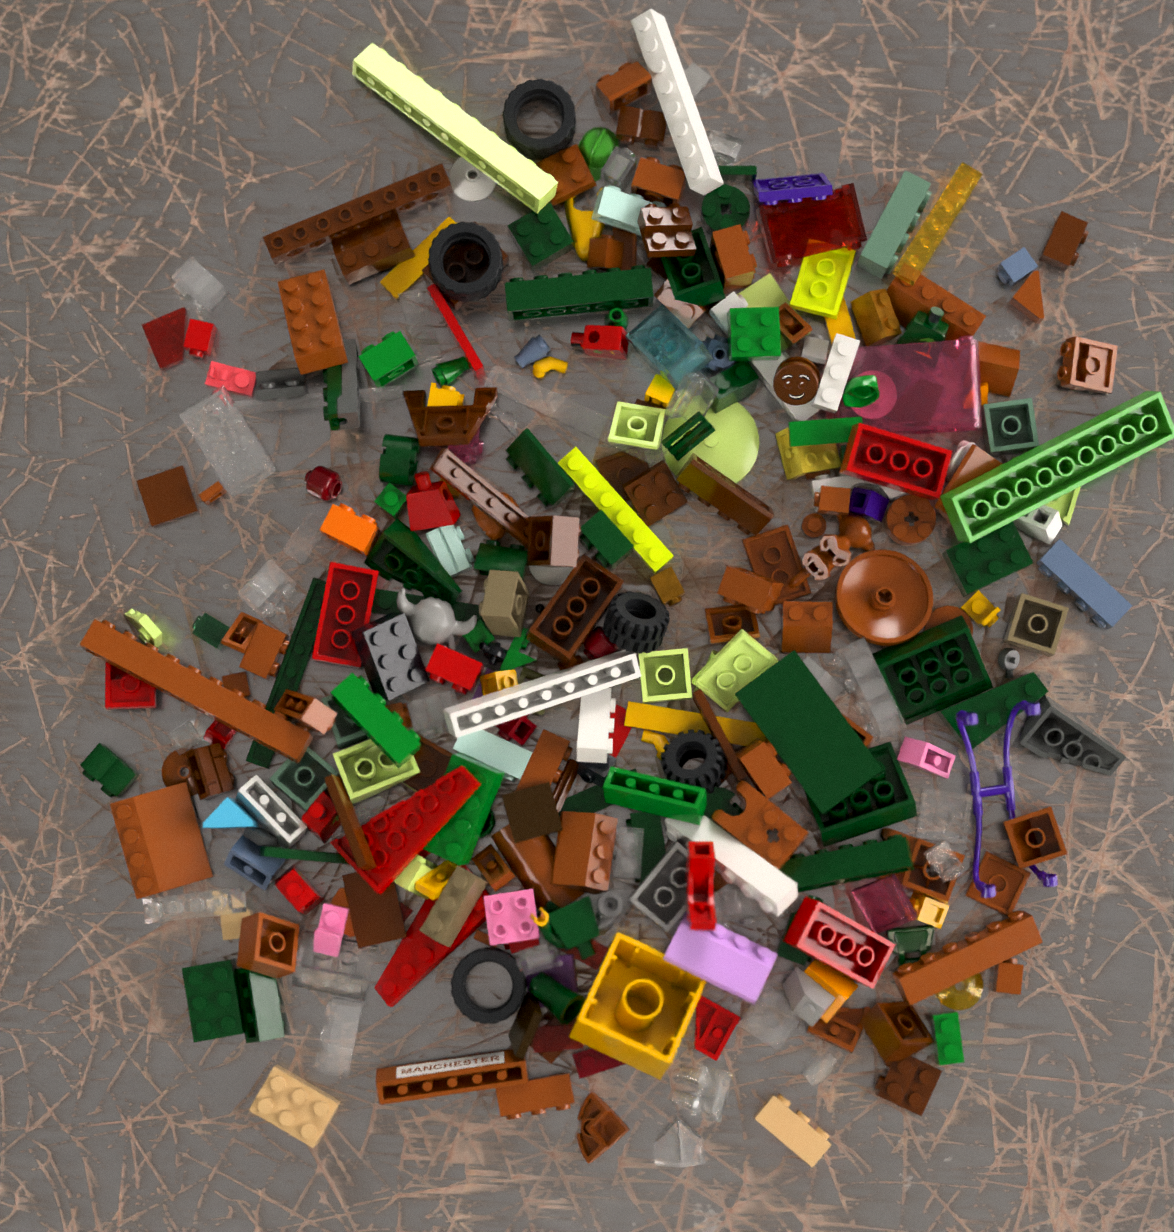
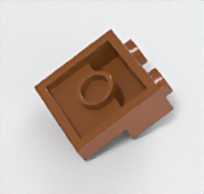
M1077 336L1067 338L1060 348V354L1064 356L1063 365L1059 367L1057 372V378L1061 380L1060 386L1079 391L1089 390L1111 394L1118 346Z

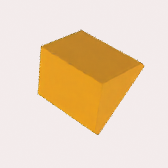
M816 959L804 971L805 974L836 998L821 1017L827 1024L859 986L850 978Z

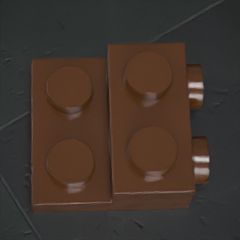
M672 203L667 207H657L655 204H648L640 209L637 222L648 258L695 256L696 246L691 233L693 222L688 206Z
M912 1056L901 1061L885 1062V1066L888 1068L884 1076L879 1075L875 1083L876 1095L922 1117L942 1071Z

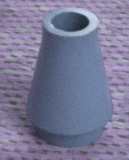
M539 334L536 337L533 336L514 358L524 368L548 356L547 353L551 348Z

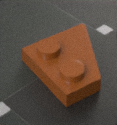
M840 1008L827 1024L820 1018L813 1027L809 1025L806 1032L852 1053L864 1028L860 1021L871 1008Z

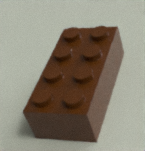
M583 554L577 563V567L573 568L529 629L527 640L568 666L608 610L612 598L617 596L622 590L624 580Z

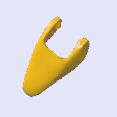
M574 196L565 201L566 220L578 257L582 261H588L590 238H600L605 223L591 219L593 211H580L574 208Z

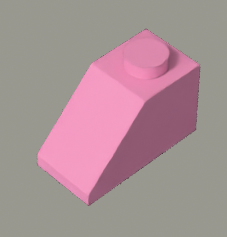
M905 737L897 760L948 779L956 756L930 743Z

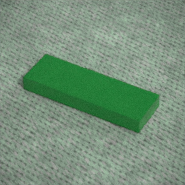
M862 417L788 422L790 447L848 443L852 426L857 423L863 424Z

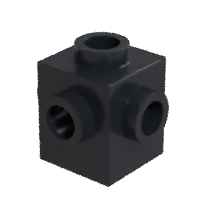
M607 753V763L576 761L579 764L577 774L584 781L594 783L603 788L610 767H615L617 758Z

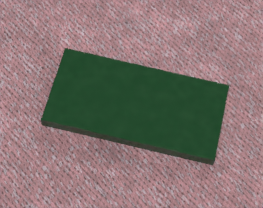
M795 650L735 693L741 704L822 814L828 812L884 771Z

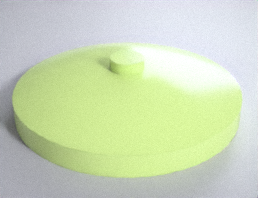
M702 395L692 397L681 403L669 416L663 430L662 440L698 411L713 425L715 431L678 461L662 444L663 456L670 471L676 477L689 457L694 453L735 483L740 482L752 469L759 450L758 429L750 413L740 403L736 402L715 414ZM700 420L697 424H695V425H694L692 428H690L689 430L694 429V428H695L697 425H699L702 421ZM682 435L681 437H679V438H678L675 442H673L671 445L673 446L676 442H678L681 438H683V435Z

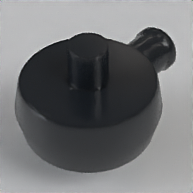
M481 642L479 645V649L483 650V656L489 659V664L494 665L495 662H503L506 657V650L501 648V644L495 642L494 645H487L485 642Z

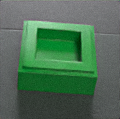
M482 619L476 622L473 630L468 634L462 635L475 653L480 650L479 645L481 642H485L488 645L496 639Z

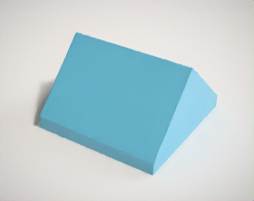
M227 797L203 822V828L208 829L259 827V823L234 798Z

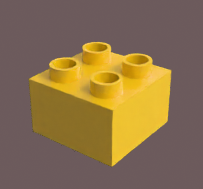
M617 932L569 1037L661 1080L674 1058L706 981L663 960L664 953Z

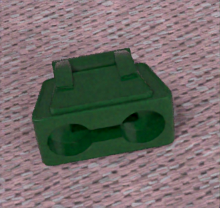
M931 925L896 927L885 930L888 941L896 944L892 952L898 957V967L906 963L919 961L922 955L931 950L934 928ZM905 953H919V957L905 958Z

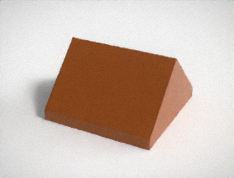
M972 340L962 387L973 389L977 384L987 382L988 393L1010 398L1019 371L1020 350Z
M745 604L706 608L705 615L709 646L727 644L741 629L755 640H759L760 632L756 613L746 610Z

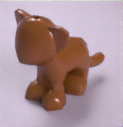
M850 513L847 516L837 515L839 534H825L820 541V545L805 553L802 565H805V568L790 579L789 586L791 588L798 587L811 575L815 576V580L827 579L830 576V571L835 566L842 567L849 564L851 558L850 547L861 548L866 552L875 550L872 540V528L868 520L861 515Z

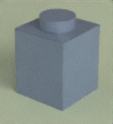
M1023 247L999 264L997 274L1004 284L1008 283L1011 288L1031 275L1038 268V265L1026 248Z

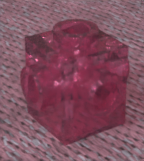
M480 427L469 445H448V450L452 451L462 462L475 464L476 456L482 455L483 441L479 440Z

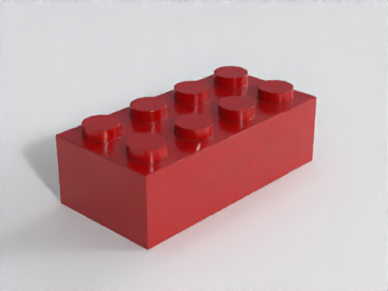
M857 423L852 426L840 473L933 501L941 496L952 451L866 424Z
M330 562L313 649V661L356 669L361 668L362 662L351 631L368 624L370 621L379 571Z
M808 897L804 898L783 942L871 989L875 988L896 945L820 901Z

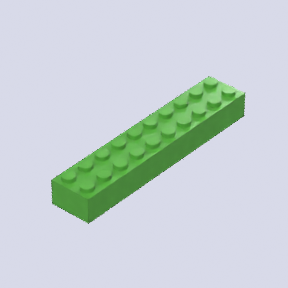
M1146 391L941 495V501L958 541L971 543L1173 439L1174 424L1161 391Z

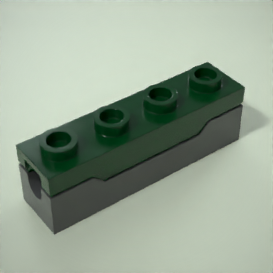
M356 339L343 340L348 363L323 369L324 384H327V387L323 388L324 402H327V406H323L324 421H329L331 431L360 428L359 353Z

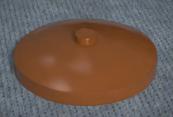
M878 549L862 553L846 565L836 584L835 603L841 620L854 635L872 644L891 646L910 640L922 630L932 612L933 591L926 573L914 560L896 551Z

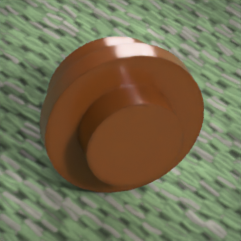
M809 514L802 522V530L808 537H820L826 530V521L820 514Z

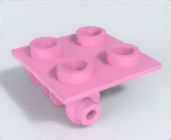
M533 889L484 896L490 946L540 938L537 924L530 918L531 913L537 918Z

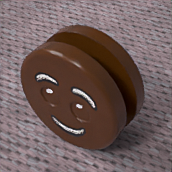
M799 356L787 358L779 364L773 379L774 391L779 399L787 404H806L817 394L820 384V373L817 366L807 358Z

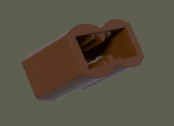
M629 106L620 107L616 130V139L620 140V143L625 145H634V142L643 143L644 147L649 149H658V146H664L667 122L663 112L643 110Z

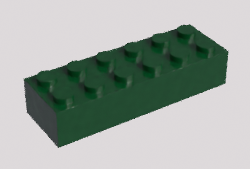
M644 265L632 266L631 270L621 271V268H609L603 273H597L596 270L583 271L582 275L572 276V273H560L558 277L548 278L547 275H538L533 277L534 280L525 281L524 278L509 279V282L504 283L509 322L607 312L614 308L627 310L653 307L654 294L651 268H645Z

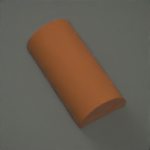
M508 824L491 836L525 890L533 889L535 907L540 914L539 908H542L549 914L565 907L585 894L582 891L550 884L556 846L548 835L515 844L510 825Z

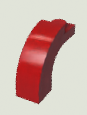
M688 841L686 910L690 930H716L713 895L714 842Z

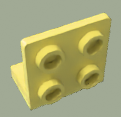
M788 428L775 433L787 480L796 479L811 472L841 467L836 443L790 447Z

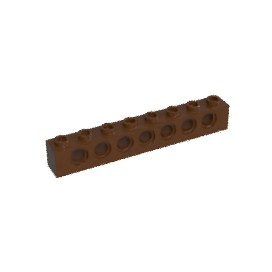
M441 163L263 236V239L274 264L278 265L393 214H402L453 193L452 186Z

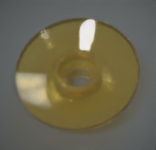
M978 973L963 980L964 988L960 991L953 985L935 995L947 1008L966 1010L974 1006L981 998L983 993L982 976Z

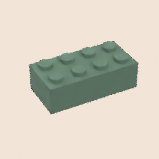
M906 170L904 171L863 249L856 267L880 279L883 278L885 273L890 275L899 257L895 253L901 254L910 236L906 232L912 233L921 215L917 211L923 212L932 192L928 191L931 185L930 182Z

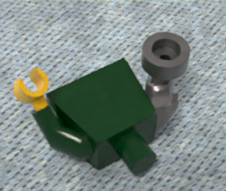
M606 892L598 899L596 917L591 899L587 896L549 914L542 908H539L541 916L536 918L531 913L530 918L537 924L544 940L558 949L564 948L565 951L577 947L582 960H585L596 954L590 940L604 935L612 928L614 917L621 912L623 903L618 894Z

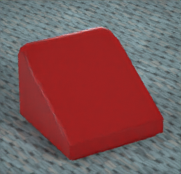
M214 720L206 730L203 738L210 744L220 743L221 748L225 750L237 731Z

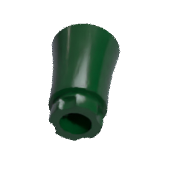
M544 972L534 976L529 984L528 991L562 1025H566L574 1020L584 1005V996L570 990Z

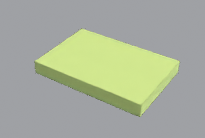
M770 273L737 294V296L741 294L747 301L748 306L746 308L780 307L785 302L790 306V301ZM780 334L781 352L789 347Z
M741 629L691 679V682L728 712L739 701L735 693L776 664L778 659Z

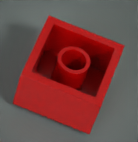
M437 643L425 671L430 674L428 677L430 680L441 685L448 682L452 684V690L466 695L467 692L473 694L485 666L477 660Z

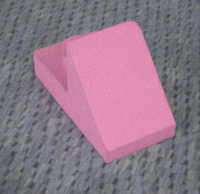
M330 903L323 904L319 926L314 932V952L338 957L349 908Z

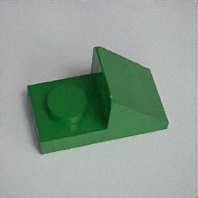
M523 627L521 637H514L500 671L517 670L537 662L536 659L520 653L521 649L526 650L530 642L527 640L529 629Z

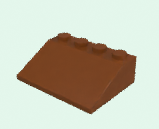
M187 782L110 803L136 899L214 877Z

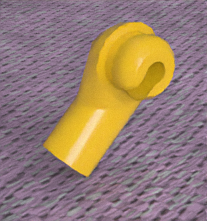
M644 729L641 741L653 744L657 750V758L662 760L661 754L665 752L664 746L669 744L667 738L662 734Z

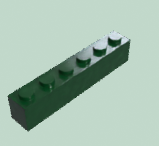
M898 834L888 836L886 841L878 842L877 839H871L862 842L863 845L853 847V844L841 845L838 847L839 850L830 852L829 849H820L814 851V855L795 854L790 857L780 869V872L797 883L799 893L913 871L914 865L909 840Z

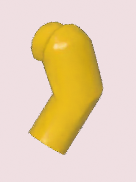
M547 356L533 364L532 374L537 378H543L545 372L551 369L565 374L569 362Z

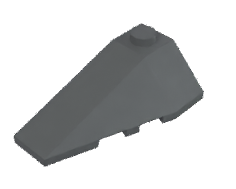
M1043 695L1038 701L1040 703V714L1028 715L1019 739L1020 744L1038 756L1058 759L1066 764H1076L1083 766L1084 769L1109 776L1114 773L1126 758L1117 748L1047 695Z

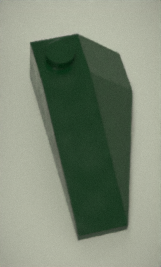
M398 518L381 534L364 561L372 570L379 571L378 575L389 581L394 579L403 583V587L408 590L414 588L422 592L426 598H439L450 603L451 606L462 592L417 533L411 531Z

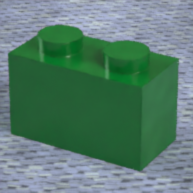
M958 1012L930 1013L936 1064L965 1063Z

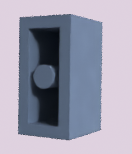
M242 835L231 848L224 865L265 891L279 874L286 858L260 856L262 846L257 845Z

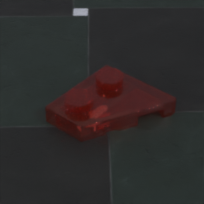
M185 307L142 325L161 370L184 361L185 349L183 345L186 337L185 322L187 316Z

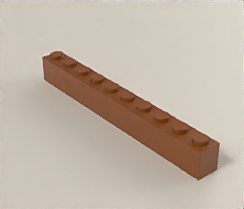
M94 619L80 643L84 651L299 764L313 739L308 727L299 722L296 725L288 722V717L278 711H275L274 714L266 710L267 706L255 699L252 702L245 699V694L235 688H232L230 691L222 687L223 683L212 676L209 679L201 676L202 672L191 665L188 668L179 664L180 660L171 654L164 656L158 653L159 649L148 642L145 645L137 642V637L127 631H124L123 634L116 631V626L109 621L103 619L100 622Z

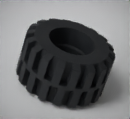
M632 591L618 593V596H614L610 602L603 624L604 634L611 643L616 644L621 649L641 654L642 652L650 653L651 650L655 651L661 646L670 621V614L664 604H660L659 600L652 598L648 594L634 593Z
M692 729L688 730L686 734L682 731L678 733L679 737L675 738L673 736L669 739L670 744H665V752L661 754V764L666 779L704 788L706 792L711 794L714 792L713 787L719 788L722 784L720 779H725L726 776L725 770H727V765L722 748L719 746L718 740L713 738V735L710 733L705 735L703 730H698L695 733ZM693 758L705 759V762L696 769L688 770L682 768L687 761Z

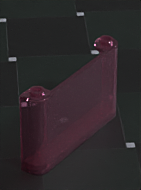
M960 336L958 340L858 347L847 382L855 377L875 375L879 388V398L868 406L855 408L844 406L843 397H841L837 412L834 414V419L862 417L863 424L899 435L983 430L978 340H973V336Z

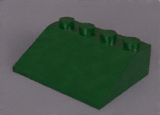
M962 615L923 631L904 643L891 645L871 654L902 726L993 688L970 629Z
M891 742L868 749L884 771L825 814L821 813L802 787L823 847L917 816L915 799Z

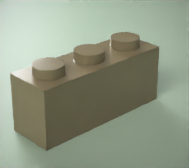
M457 866L420 931L435 941L451 947L488 882L470 871Z

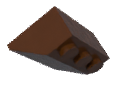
M398 213L331 241L335 257L349 285L415 257Z

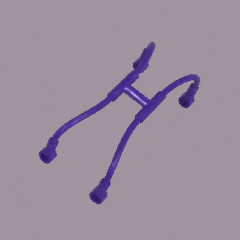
M1023 700L1012 708L1004 735V766L1002 767L1004 784L980 788L979 772L976 769L973 750L964 726L977 724V713L964 710L956 713L957 725L970 764V788L973 815L976 819L973 881L983 898L996 896V889L994 884H986L979 880L983 815L982 797L1005 794L1006 810L1009 812V819L1016 818L1013 774L1009 760L1011 731L1019 709L1024 710L1025 715L1040 714V703L1038 702L1030 703ZM1035 865L1029 866L1037 878L1043 882V887H1055L1058 885L1057 874H1048L1040 871Z

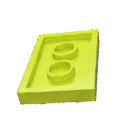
M809 240L790 301V307L795 310L837 320L856 256V250Z

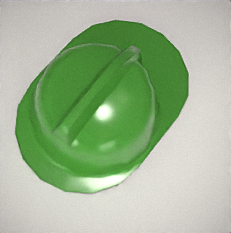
M603 127L588 130L578 145L595 181L605 176L619 149V142L616 139L615 133Z

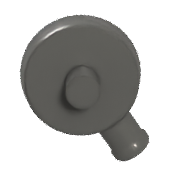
M1004 648L999 653L998 664L1002 669L1006 670V678H1013V670L1018 666L1020 656L1015 649Z

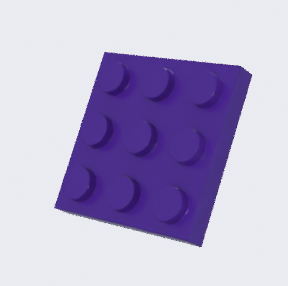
M824 173L752 180V190L758 201L763 202V205L778 204V200L788 199L789 203L801 202L802 198L812 197V200L827 199V195H833L832 184Z

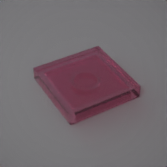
M895 873L855 888L851 892L871 930L876 934L916 920L918 917Z

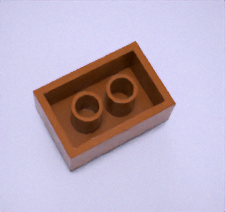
M741 224L714 231L711 235L709 249L719 274L724 294L748 288L751 286L752 279H754V274L756 273L757 263L754 254H749L748 245H750L747 230L742 231Z

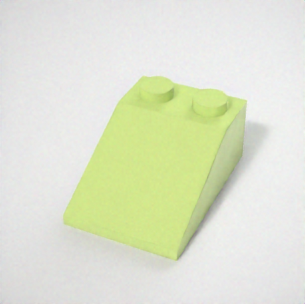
M371 739L333 753L352 804L375 796L420 773L414 755L398 769Z

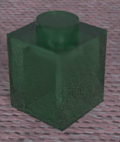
M204 613L203 616L199 615L192 625L194 631L192 634L221 650L224 646L221 644V641L230 627Z

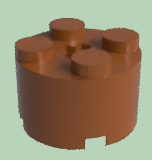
M911 494L896 499L888 508L884 517V528L887 535L895 543L905 547L916 546L925 541L933 532L936 524V514L929 500ZM908 515L911 516V519H915L912 526H909V522L904 521Z

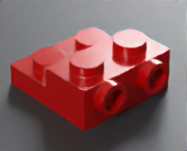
M105 662L106 709L156 708V688Z

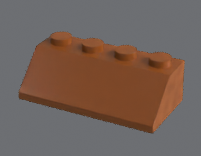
M903 264L887 289L899 325L903 328L907 326L917 311L928 314L931 307H938L944 311L941 321L947 323L949 328L942 353L954 361L958 360L986 317L983 313L906 264Z

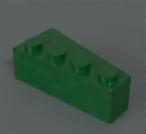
M1032 672L944 709L937 714L966 751L956 721L957 712L964 710L977 713V724L964 725L971 747L974 749L1007 724L1011 710L1018 702L1023 700L1030 703L1035 702L1049 691L1037 675ZM1019 709L1016 716L1024 710Z

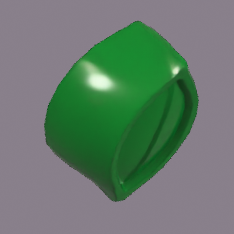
M865 375L849 380L842 394L844 406L860 408L874 403L879 398L876 376Z

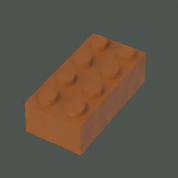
M325 269L278 281L294 357L300 374L303 375L348 363Z

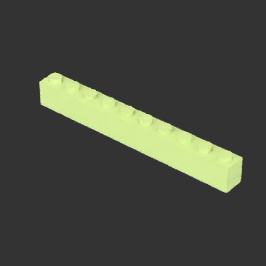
M371 43L353 60V76L535 213H538L555 197L558 182L551 174L542 171L532 160L526 159L513 146L502 141L496 133L486 129L476 118L470 117L457 104L446 99L440 91L434 90L420 76L414 75L404 64L390 57L384 49L378 48Z

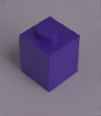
M854 487L850 497L849 512L861 515L867 520L882 522L889 499L873 490Z

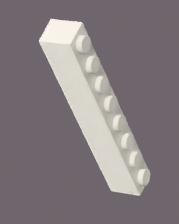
M649 9L632 19L631 23L649 74L652 77L656 94L689 187L705 195L724 183L664 16Z
M625 649L442 710L449 733L458 738L639 678L641 673L636 654Z

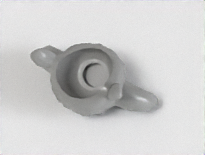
M404 588L397 595L396 601L399 611L405 613L413 636L424 644L437 645V643L442 644L446 642L447 648L455 650L453 635L461 636L468 634L476 625V615H473L464 622L457 621L450 603L439 598L428 597L414 605L407 600Z

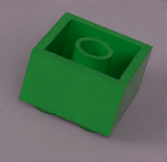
M779 307L729 309L727 312L729 362L778 360L781 356Z
M401 331L388 333L382 338L383 341L376 346L374 344L367 346L361 351L362 354L358 356L378 390L419 365L415 353Z

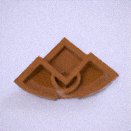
M594 1092L587 1096L577 1120L581 1121V1133L577 1134V1141L584 1159L590 1164L612 1147L630 1129Z

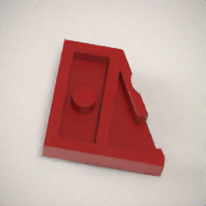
M700 995L696 1004L694 1048L717 1061L741 1017Z

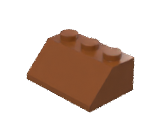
M972 444L941 495L1002 465V463L978 446ZM939 498L934 507L951 524L941 498Z
M562 811L560 821L563 831H559L557 836L550 884L590 894L608 891L618 818L597 813Z

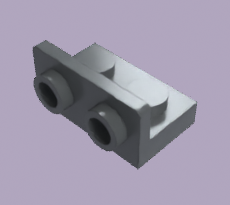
M298 367L256 372V400L305 396L306 394L305 374L301 375Z

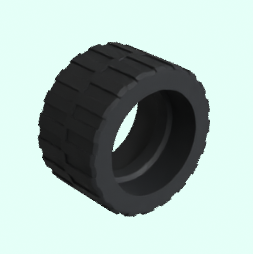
M531 79L516 86L504 103L503 122L506 138L521 155L535 160H543L566 149L573 140V134H575L576 129L575 106L569 93L561 85L551 80ZM534 101H546L555 105L562 114V124L559 130L553 135L541 139L532 138L522 133L517 125V115L525 105Z
M464 221L448 225L447 228L442 229L434 237L428 252V264L434 283L441 290V293L452 300L467 303L479 301V299L489 296L497 288V284L501 281L504 267L502 251L499 242L486 227L477 225L474 222L467 223ZM462 242L479 244L486 250L489 257L487 272L478 280L470 283H460L450 279L443 268V258L446 252L452 246Z
M488 947L475 950L465 956L453 972L451 995L454 998V1003L464 1016H467L474 1022L495 1024L502 1020L504 1021L518 1010L525 998L527 982L524 969H522L520 962L512 954L502 949ZM480 963H498L511 976V995L498 1008H480L467 995L465 986L467 976L472 968Z

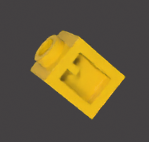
M979 590L960 607L980 629L985 625L990 628L1000 618L997 613L1001 609L998 606L995 607Z
M516 670L497 671L480 676L483 696L518 685Z
M913 893L907 903L905 916L941 929L949 906L929 897Z

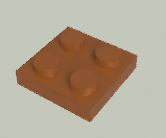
M577 144L535 163L538 168L545 173L551 174L558 182L555 197L550 200L553 206L597 186Z

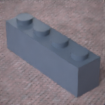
M1061 539L1057 540L1036 562L1040 566L1038 570L1045 577H1052L1058 583L1056 586L1061 592L1066 595L1069 593L1076 599L1074 603L1082 611L1088 610L1094 616L1092 618L1093 621L1101 628H1112L1132 607L1122 595Z

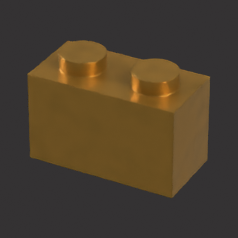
M886 288L869 291L850 302L866 347L884 344L902 334Z

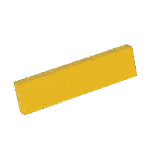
M450 216L413 250L415 257L399 263L380 281V284L396 300L423 276L422 269L428 265V252L434 237L442 229L447 228L448 225L456 224Z

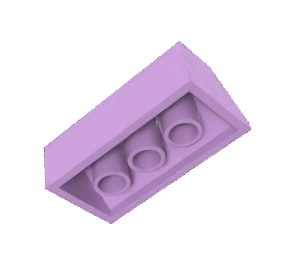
M686 910L663 960L743 1000L755 1004L772 969L777 953L719 924H716V930H690Z

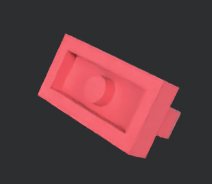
M211 361L205 381L206 386L248 397H253L257 383L256 372Z

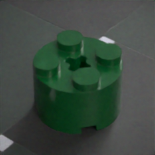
M723 184L707 193L702 202L701 221L708 234L712 235L714 231L741 224L742 231L746 228L750 214V203L740 189ZM727 209L730 211L729 214L721 215V210L725 211Z
M385 434L382 446L386 448L383 449V453L380 455L379 463L380 482L414 486V475L418 473L419 461L416 460L417 453L420 450L418 439L415 437Z

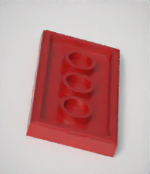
M432 284L428 286L427 290L432 303L467 360L477 380L485 376L483 364L437 285Z

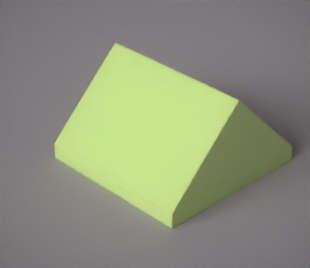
M617 401L608 442L657 450L661 443L666 409Z

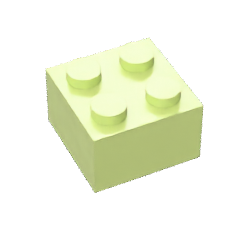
M688 648L638 653L643 704L692 699Z

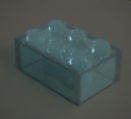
M663 304L626 335L636 352L676 391L713 360L703 342Z

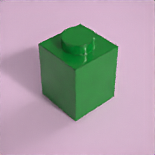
M390 482L374 501L380 509L395 520L407 506L406 495Z

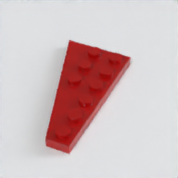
M460 766L436 780V783L426 789L414 793V796L405 801L398 802L362 825L361 828L377 866L370 871L358 868L346 835L330 843L377 894H382L477 790L481 783L465 767Z
M461 865V866H460V867H462V868H464V869H466V870H468V871L471 872V870L467 867V865ZM486 889L483 890L451 947L435 941L420 931L438 898L434 901L430 898L424 901L406 932L407 937L403 938L374 987L389 1007L397 1004L487 920L484 896H489L490 894Z

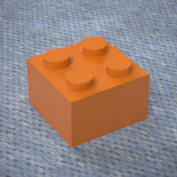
M340 503L339 506L332 504L320 528L321 533L325 537L368 557L381 533L377 526L378 523L375 522L376 520L365 514H362L361 517L355 515L354 509Z

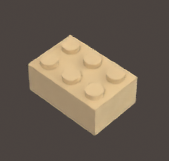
M277 1064L271 1070L249 1111L314 1148L341 1101Z

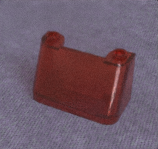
M854 183L842 185L841 188L833 191V195H827V199L812 200V197L802 198L801 202H778L774 207L773 205H761L755 210L771 265L776 264L777 268L792 265V260L845 247H847L848 251L862 248L861 243L867 241Z

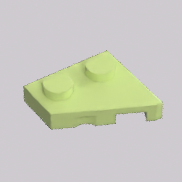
M132 608L124 614L139 632L138 637L144 645L148 642L158 648L162 644V632L146 614L139 611L135 612Z

